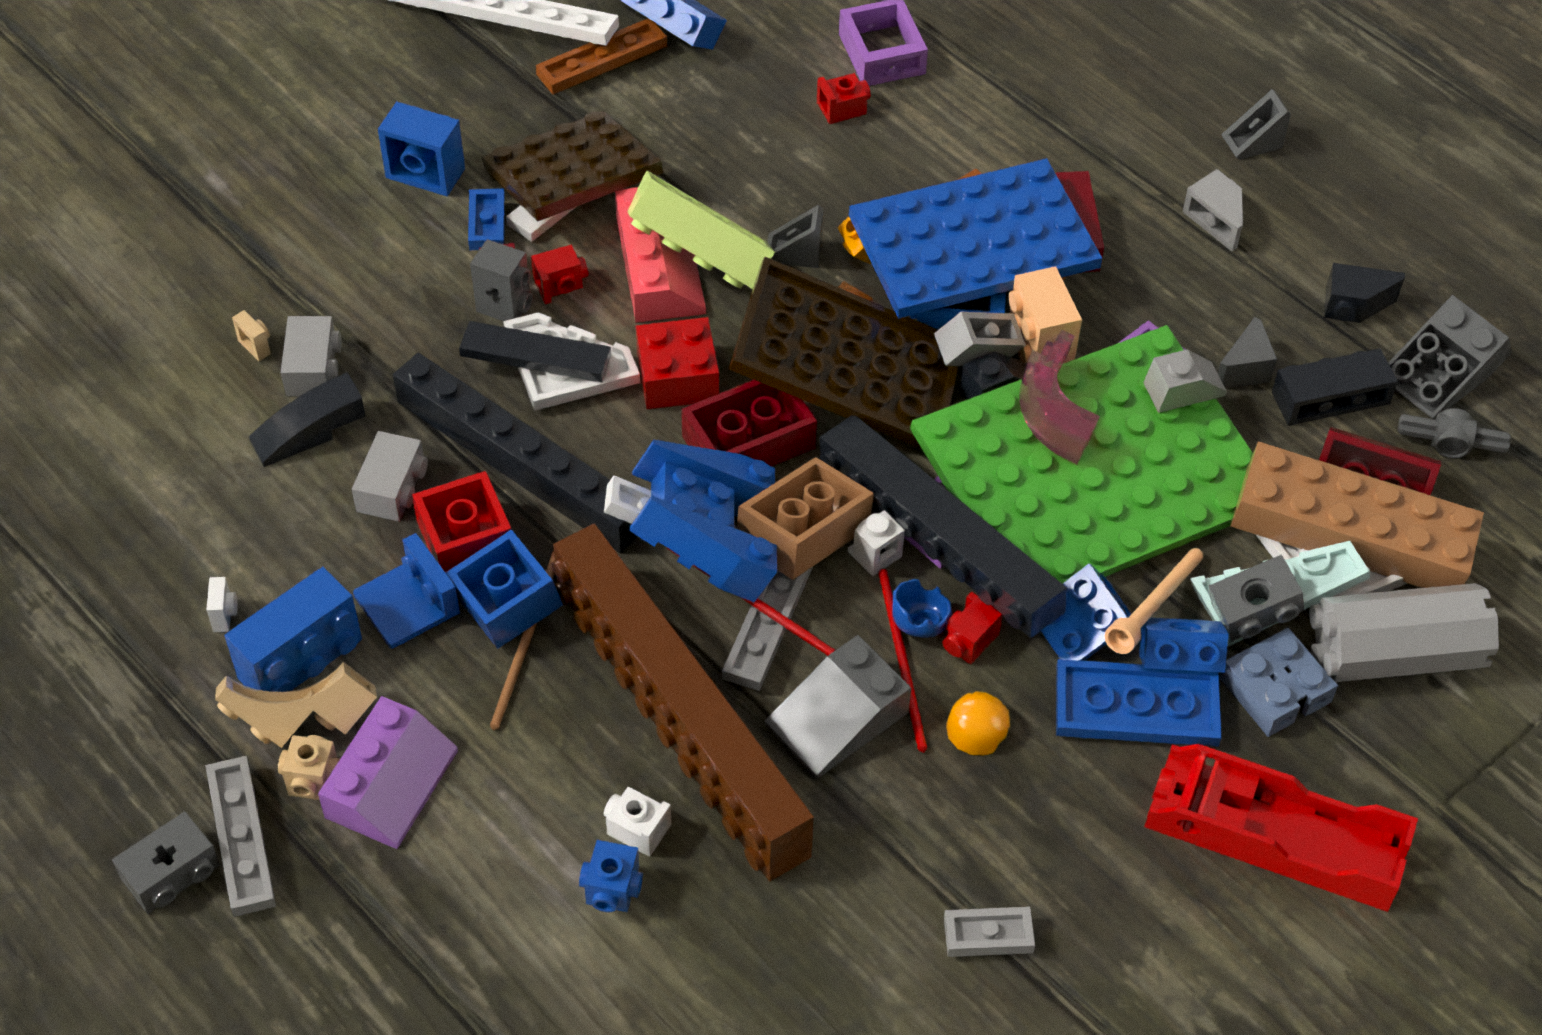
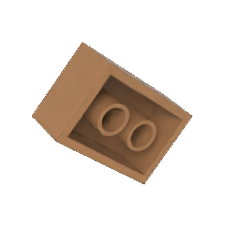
M815 457L741 504L738 509L736 529L776 544L777 570L794 580L854 539L857 526L871 515L874 493Z

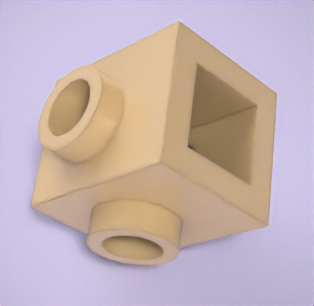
M293 735L288 750L281 752L278 773L283 775L289 796L319 800V791L341 758H337L333 741H328L317 735L307 737Z

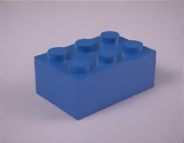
M323 566L224 634L239 681L244 686L269 692L293 691L294 688L308 678L319 675L326 665L340 655L351 652L362 640L353 596Z

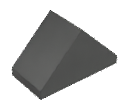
M1271 89L1221 135L1239 160L1282 149L1291 113L1277 92Z
M817 205L770 232L767 243L775 252L771 259L784 265L818 268L822 247L824 208Z
M1254 317L1221 361L1218 375L1225 389L1269 383L1271 381L1277 358L1260 319Z

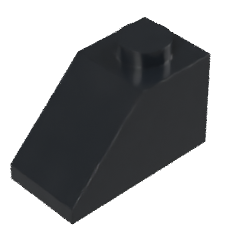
M1333 263L1326 285L1324 318L1361 323L1397 302L1405 279V273Z
M994 351L963 364L960 393L965 400H968L1033 374L1022 361Z

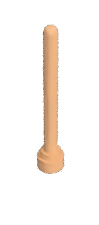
M1198 548L1191 549L1129 618H1118L1108 627L1105 632V641L1113 651L1119 654H1127L1134 649L1141 640V627L1202 561L1203 552Z

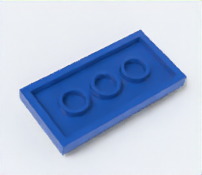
M1058 659L1056 666V736L1185 745L1201 744L1219 747L1221 741L1218 672L1144 668L1142 664Z

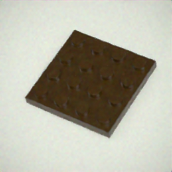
M605 111L588 113L583 119L572 123L559 124L554 130L540 135L527 136L522 142L511 146L498 147L492 153L482 156L484 169L537 222L642 181L646 171L656 176L664 173L661 160Z

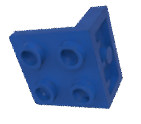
M417 533L402 540L405 556L401 558L402 565L353 591L354 598L391 649L460 613L455 585Z
M1090 563L1063 583L1067 587L1066 611L1041 630L1060 659L1085 661L1107 644L1105 632L1116 619L1129 618L1132 614L1106 576Z

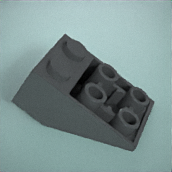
M1452 295L1388 363L1398 380L1395 390L1431 419H1435L1438 414L1450 408L1487 380L1512 354V349L1508 336Z

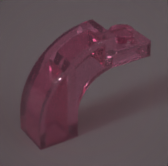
M1061 329L1055 342L1048 340L1041 353L1032 350L1021 380L1019 402L1024 420L1036 438L1057 455L1078 464L1093 436L1100 416L1071 402L1059 387L1057 374L1068 356L1075 337Z

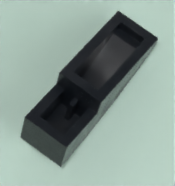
M348 372L309 390L281 408L249 436L250 443L263 467H266L333 440L331 430L366 417L363 399Z

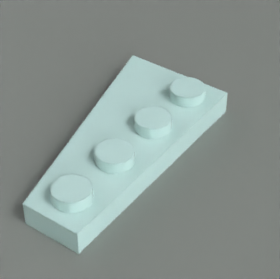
M1351 541L1300 552L1299 557L1285 560L1303 592L1304 610L1311 605L1320 603L1323 597H1332L1370 578L1369 569ZM1240 567L1224 570V574L1205 578L1204 575L1190 578L1193 589L1212 621H1220L1211 604L1208 586L1244 571L1240 570ZM1255 598L1251 600L1249 603L1254 605H1260L1265 603L1267 600L1264 598ZM1228 636V645H1227V646H1231V645H1233V644H1235V643H1237V642L1243 640V638H1239V639L1234 640V641L1231 642V640H1230V638H1229V636Z

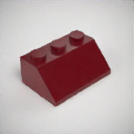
M1330 427L1319 461L1430 496L1441 467V461L1334 427Z

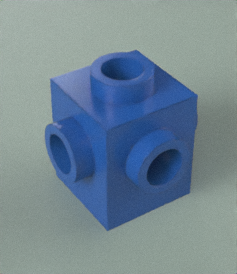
M596 840L591 861H584L579 877V887L585 889L587 905H592L595 909L602 912H614L616 910L628 912L631 898L639 897L643 882V873L638 872V847Z

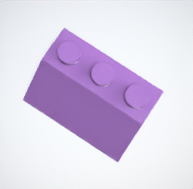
M381 696L318 793L325 819L398 849L458 752L457 746L417 710Z

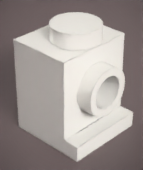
M885 510L881 513L872 514L864 519L855 529L854 544L848 547V552L874 576L881 568L885 569L902 557L905 530ZM884 548L886 551L880 555V551Z
M627 787L622 796L614 794L606 804L604 816H606L607 835L628 846L638 847V851L650 857L671 826V805L665 801L661 804Z

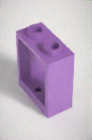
M886 0L840 10L839 36L860 81L866 80L868 85L871 86L926 74L928 49L904 0ZM898 27L906 43L905 45L868 52L860 35L861 33Z

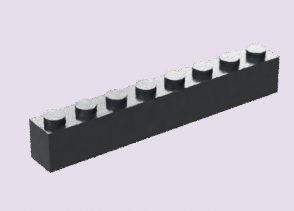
M419 352L392 374L399 404L582 528L595 523L612 548L620 554L638 537L630 531L631 523L604 513L607 484L610 479Z
M850 416L820 436V460L873 492L872 507L877 513L885 510L905 530V537H911L923 547L925 553L931 559L938 560L947 567L957 581L965 582L972 588L983 603L992 605L1003 614L1006 621L1013 628H1019L1032 638L1065 613L1067 587L857 416Z

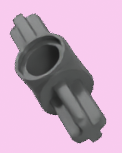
M1462 409L1444 410L1437 415L1436 419L1403 414L1398 421V433L1431 440V446L1435 447L1440 455L1447 458L1464 457L1471 452L1472 448L1506 453L1511 443V435L1509 433L1477 427V421L1472 420L1471 415Z

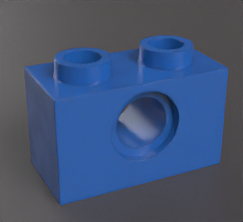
M1150 617L1141 627L1139 656L1144 668L1225 673L1228 632L1222 621Z

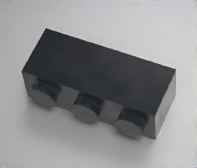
M1379 348L1369 351H1357L1353 354L1336 358H1323L1312 363L1290 365L1283 369H1278L1272 395L1287 425L1290 426L1389 405L1398 380L1382 350Z

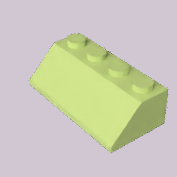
M646 171L627 211L629 216L633 218L631 224L648 235L654 230L664 236L662 243L679 253H681L683 248L695 255L693 258L695 263L709 271L712 270L713 266L725 272L723 279L740 289L744 284L753 289L763 258L768 257L771 259L775 253L765 240L649 171Z

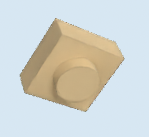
M245 310L233 316L232 319L238 341L258 361L271 355L267 340L270 338V333L265 324L259 319L255 321Z

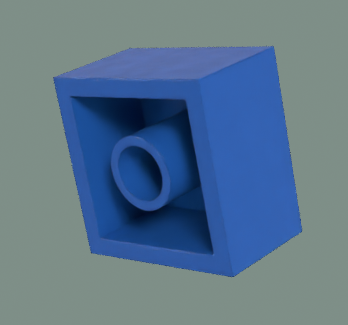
M396 101L378 128L385 177L448 197L465 170L459 120Z
M512 530L446 572L456 587L457 598L497 649L563 606L551 577Z

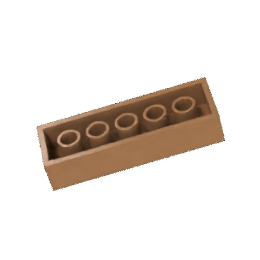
M1258 441L1247 467L1231 527L1305 550L1351 541L1365 565L1370 568V571L1387 577L1390 575L1403 577V582L1422 588L1465 584L1471 573L1484 512Z

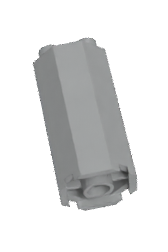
M1476 583L1323 597L1319 605H1311L1309 610L1310 623L1312 628L1315 629L1316 644L1311 646V655L1334 682L1490 667L1493 662L1487 657L1496 655L1499 649L1498 616L1495 608H1486L1484 599L1491 598L1488 589Z

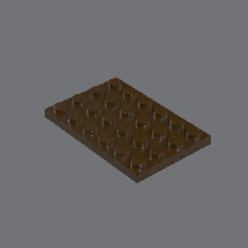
M764 257L758 269L729 370L845 418H849L852 415L857 416L870 428L922 449L910 430L912 420L950 406L958 366L945 365L934 335L938 329L907 316L898 318L895 311L773 259Z

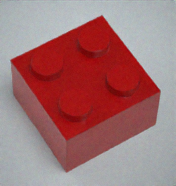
M708 317L636 325L637 357L646 409L695 404L719 394V370Z
M486 471L412 494L417 523L429 551L445 573L512 530Z

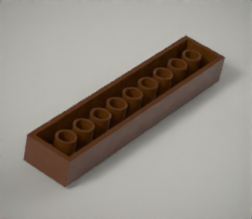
M595 523L554 543L555 561L551 565L557 577L555 587L564 606L570 605L574 611L575 621L583 633L589 631L594 638V645L603 661L610 660L615 667L614 672L622 688L625 690L630 688L636 696L635 702L643 717L646 719L651 717L657 725L656 731L663 745L666 748L672 747L678 755L679 765L688 778L694 777L701 786L700 793L707 806L711 809L716 807L722 815V823L728 835L733 840L738 838L743 844L745 856L751 867L755 871L761 870L770 882L812 858L814 816Z

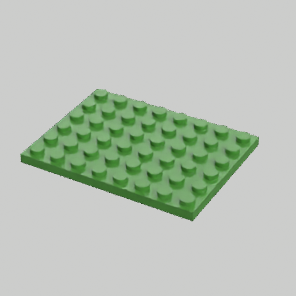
M1167 325L912 420L910 430L946 490L1062 584L1089 563L1104 576H1109L1231 526L1247 467L1253 455L1216 398L1158 413L1143 383L1153 358L1183 351V348Z

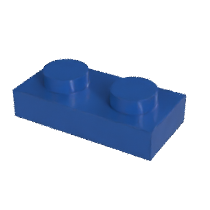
M504 188L469 190V251L479 250L487 239L505 244Z

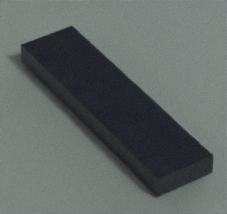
M469 321L459 347L461 357L596 382L603 381L611 358L610 346Z

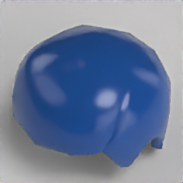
M912 579L900 583L893 591L892 616L902 632L913 637L930 638L945 631L948 621L952 616L951 602L941 593L939 587L933 590H926L922 587L919 579Z

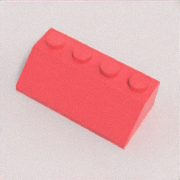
M638 187L616 191V219L635 323L706 314L697 263L693 261L695 255L684 248L681 253L676 252L662 243L664 236L654 230L648 235L631 224L633 218L629 216L627 211Z

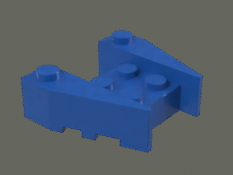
M653 440L632 471V475L651 482V497L631 524L630 531L654 547L658 542L680 556L677 562L690 569L692 565H695L710 575L708 582L717 588L755 602L777 573V545L764 538L735 529L734 516L738 517V509L741 504L775 483V468L761 460H754L738 453Z

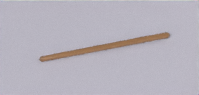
M554 552L551 554L546 569L547 574L552 580L555 574L551 565L555 561ZM537 623L522 634L490 723L493 731L500 728Z

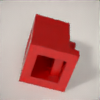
M855 73L826 80L824 76L818 78L817 104L829 124L866 115L867 100L871 97L870 88L866 80L859 81Z
M572 244L531 256L533 280L544 304L552 303L551 297L583 288L582 278L589 276L583 256L577 257Z
M970 592L966 597L965 609L963 611L957 610L948 621L946 628L948 635L942 641L943 647L952 656L960 657L971 665L999 636L1003 614L992 605H986L976 594Z

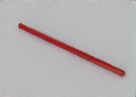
M692 565L693 567H695L696 569H698L699 571H701L702 573H704L705 575H707L708 577H710L709 574H707V573L704 572L703 570L699 569V568L696 567L695 565ZM741 598L828 656L835 651L834 648L759 598L755 602Z
M881 568L878 571L901 678L911 687L909 713L917 749L924 753L928 747L902 633L892 616L893 593L888 571Z

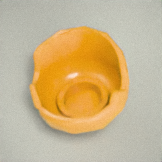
M979 691L967 693L957 700L951 709L946 724L948 739L957 749L970 755L992 754L997 746L1006 738L1008 729L1011 727L1009 710L1001 700L991 694Z

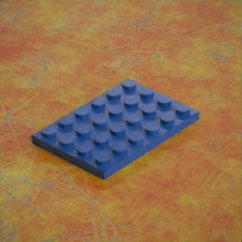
M1047 158L849 206L851 222L898 318L1013 290L1015 275L1056 266L1060 276L1065 277L1101 268L1102 256Z

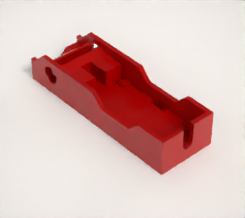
M1172 744L1165 767L1161 770L1154 790L1153 801L1144 827L1388 912L1400 887L1407 861L1405 857L1411 847L1418 818L1378 804L1356 807L1307 790L1295 776L1201 744L1182 747ZM1207 757L1215 760L1213 767L1206 765ZM1174 791H1181L1182 795L1174 794ZM1253 797H1259L1260 801L1253 799ZM1392 843H1393V844H1396V845H1397V848L1391 846V844H1392Z

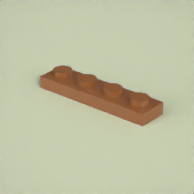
M647 18L616 31L607 45L590 42L537 64L536 75L553 95L667 47V36L654 21Z

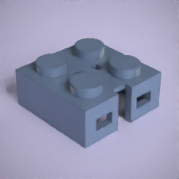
M1289 628L1227 659L1225 673L1221 672L1220 674L1221 681L1267 737L1295 722L1300 705L1297 703L1298 701L1307 697L1302 710L1306 717L1332 703L1338 687ZM1287 667L1291 671L1289 674L1285 670Z

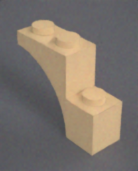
M344 662L326 678L302 689L286 692L262 691L244 686L226 676L216 687L215 700L219 702L217 704L218 708L226 716L233 720H237L240 717L252 726L250 731L259 740L266 744H270L272 741L281 748L312 711L316 712L314 715L315 719L325 728L331 731L337 728L346 735L377 698L375 685Z

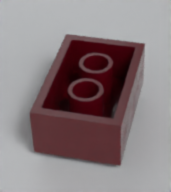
M756 380L681 409L682 437L689 446L738 453L754 460H761L769 466H775L816 449L817 420L804 401Z

